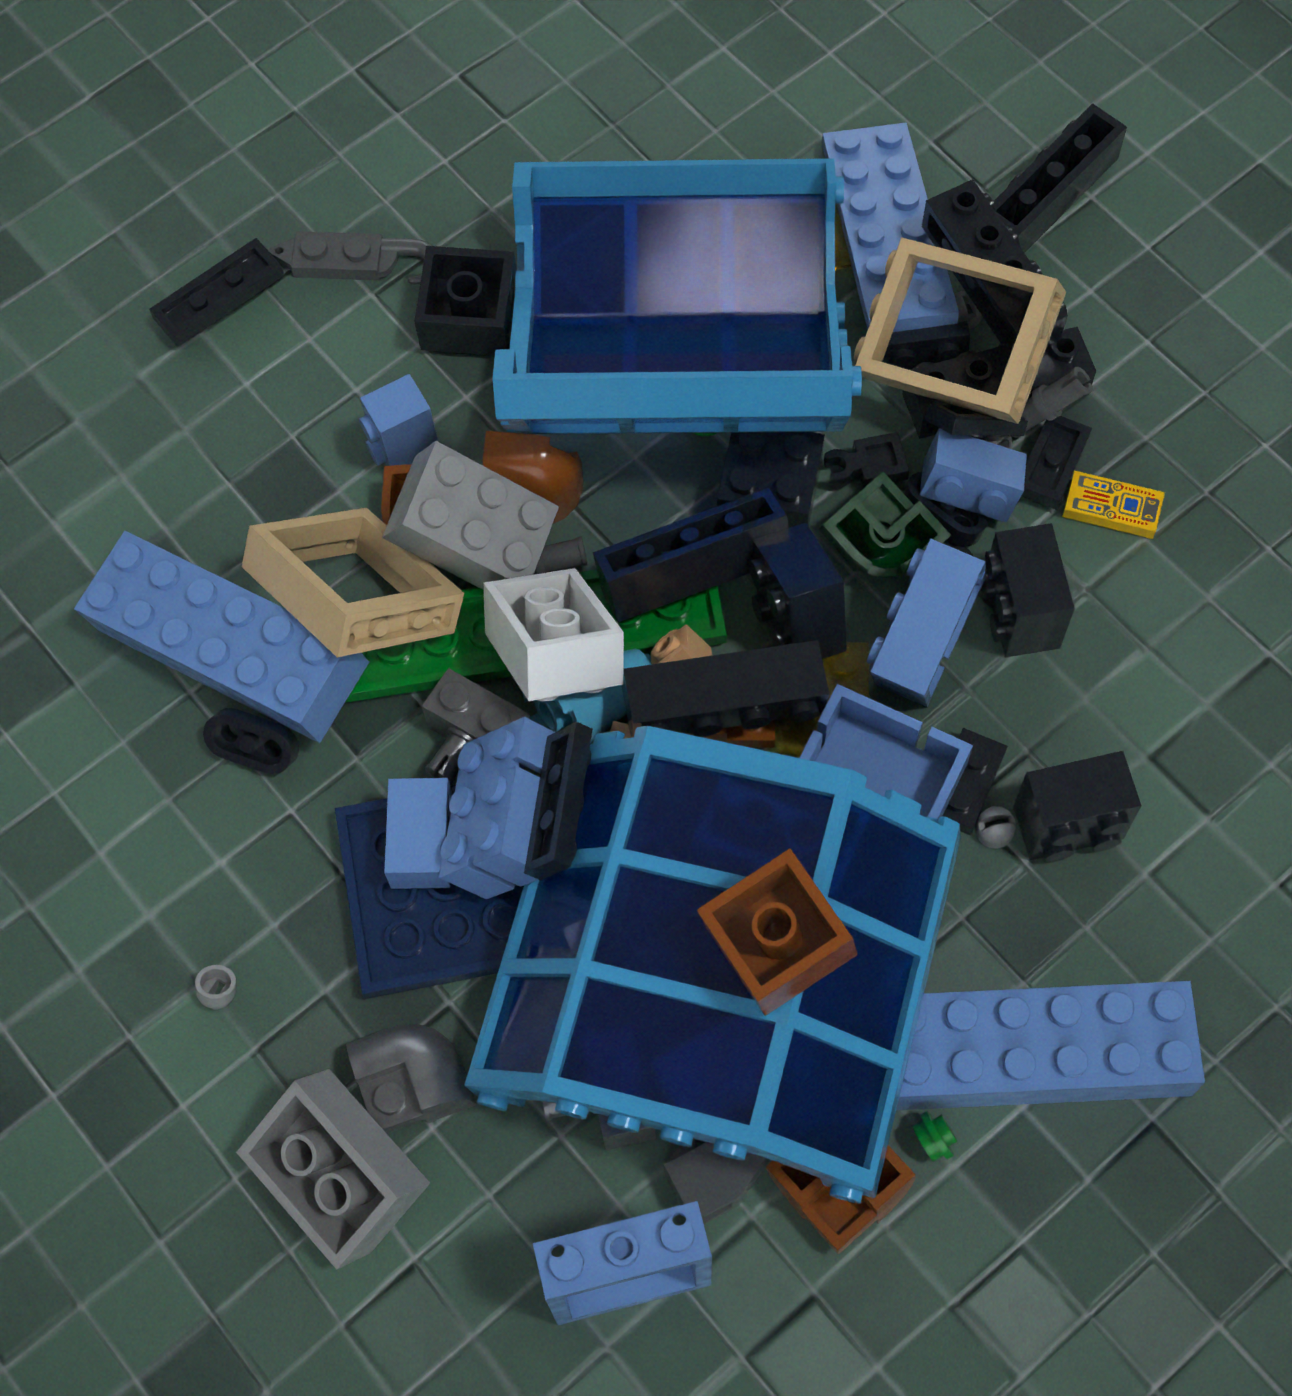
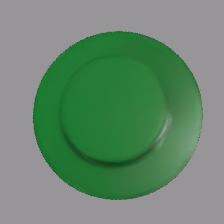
M928 1111L920 1114L922 1120L912 1125L930 1159L935 1162L943 1156L947 1160L954 1157L950 1146L958 1141L943 1115L941 1114L933 1119Z

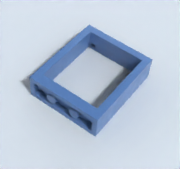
M698 1201L533 1243L545 1300L557 1325L711 1286L712 1255ZM677 1215H682L686 1221L683 1225L678 1226L673 1223V1218ZM557 1246L563 1247V1255L554 1257L552 1255L553 1248Z

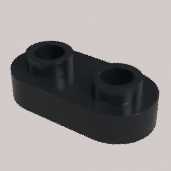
M922 472L913 474L909 478L903 494L913 505L921 501L951 534L946 539L948 542L959 546H972L976 544L986 529L987 517L920 496Z
M222 709L212 716L204 726V741L213 754L267 774L283 772L297 759L299 754L298 740L288 727L238 709ZM229 725L236 728L238 736L230 731ZM272 740L276 741L282 750L275 748Z

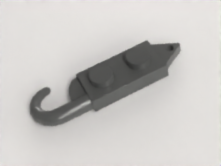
M296 231L294 238L267 250L281 265L290 269L296 278L380 280L381 277H386L393 271L399 256H420L424 258L426 246L432 245L427 241L419 239L383 238L382 234ZM422 273L409 277L408 282L411 285L420 284Z

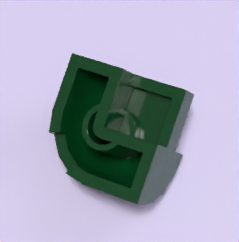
M881 472L818 529L850 565L867 576L881 578L902 576L907 573L917 548L925 551L930 539L943 543L951 536L921 501L913 505L884 472Z

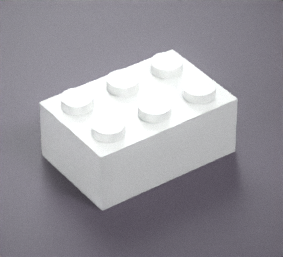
M575 568L483 582L485 634L528 701H552L561 695L578 692L598 693L607 687L624 684V632Z

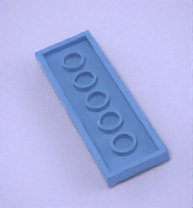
M907 123L828 132L822 135L825 159L834 158L836 176H844V203L837 204L867 330L871 323L869 314L872 301L878 293L881 294L887 278L885 275L887 259L893 250H897L901 237L934 246L921 227L925 204L928 199ZM921 262L917 263L893 332L958 324L959 310L947 269Z

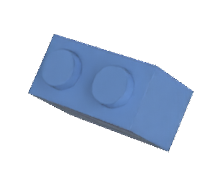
M410 374L360 398L365 416L359 418V422L368 439L365 441L367 449L377 466L383 463L385 466L412 464L414 457L435 441H438L431 409Z
M939 428L924 457L919 495L1007 523L1024 492L1027 454L972 436L952 435Z
M448 778L388 779L384 873L391 889L450 888L449 882L439 878L442 864L441 847L447 837L451 815L449 804L453 795Z

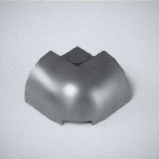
M419 1024L393 1026L346 1044L355 1080L360 1087L367 1112L386 1133L424 1119L430 1123L476 1106L472 1091L464 1086L467 1077L458 1053L451 1041L434 1028Z

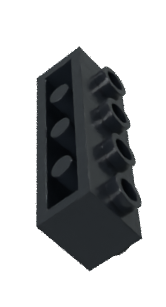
M1093 103L1076 120H1072L1063 130L1062 134L1050 146L1045 147L1038 154L1035 161L1023 173L1016 175L1008 187L993 200L996 213L1006 227L1010 226L1015 231L1024 253L1119 158L1127 126Z
M973 179L926 200L921 227L934 246L1043 275L1038 264L1034 260H1029L1021 249L1015 231L1010 226L1006 227L996 213V207L989 194L982 193ZM952 271L1010 356L1033 293ZM1064 302L1060 308L1047 346L1061 340L1068 317Z
M1078 326L1063 330L1061 340L1046 347L1028 398L1032 396L1034 389L1040 385L1049 386L1069 373L1074 367L1082 368L1090 378V381L1082 384L1083 386L1093 383L1096 369ZM1000 344L998 347L980 352L966 351L953 359L938 363L923 362L910 370L996 395L1010 356L1002 344ZM903 390L902 395L919 439L936 435L939 427L925 420L928 404L945 402Z
M768 487L593 552L602 593L617 622L749 574V561L754 559L753 539L789 528L787 515Z
M818 640L624 668V684L622 685L631 737H634L637 727L651 726L684 734L693 733L695 736L705 737L719 733L722 728L742 725L744 729H758L767 726L773 720L790 718L793 722H805L819 716V713L823 712L830 696Z

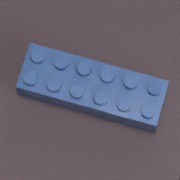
M127 531L123 532L74 608L98 631L318 743L322 741L369 664V661L362 653L337 658L285 608Z
M1191 981L924 993L896 1110L1193 1096L1205 1083ZM905 994L883 995L877 1011L880 1047L890 1051ZM882 1067V1070H883V1082H884V1078H885V1074H886V1070H887V1069H885V1068Z

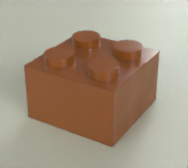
M791 848L697 909L706 929L764 1016L858 955L853 937Z

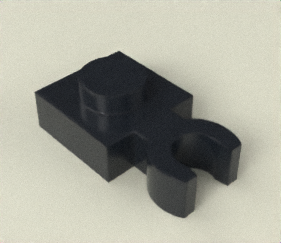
M898 432L854 440L853 453H848L842 449H833L824 454L825 467L838 465L844 469L841 472L830 474L829 484L831 488L845 487L853 478L858 477L861 478L863 488H865L881 472H884L893 482L908 480L909 468Z

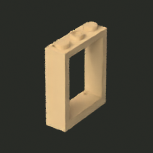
M901 237L897 250H893L887 259L885 267L887 278L881 294L878 293L872 301L869 314L871 323L866 337H861L856 345L854 352L855 366H861L862 376L867 380L1019 424L1066 295L1065 289L1056 278ZM918 262L1033 293L996 395L882 362Z
M368 508L249 526L242 568L337 658L453 634L464 597V592L431 563L383 539L382 536L387 525ZM356 553L400 593L347 603L303 562Z

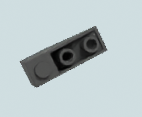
M802 1092L792 1098H789L787 1093L777 1095L768 1128L769 1132L782 1137L787 1136L804 1110L806 1098ZM736 1117L731 1121L750 1125L751 1119L744 1122L742 1117ZM693 1141L691 1147L680 1146L669 1154L671 1161L664 1164V1173L680 1205L698 1201L703 1224H706L742 1203L770 1159L747 1152L744 1161L736 1160L712 1152L713 1143L706 1142L699 1146L696 1141Z

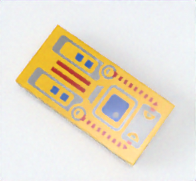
M1074 470L1062 517L1153 539L1165 492Z

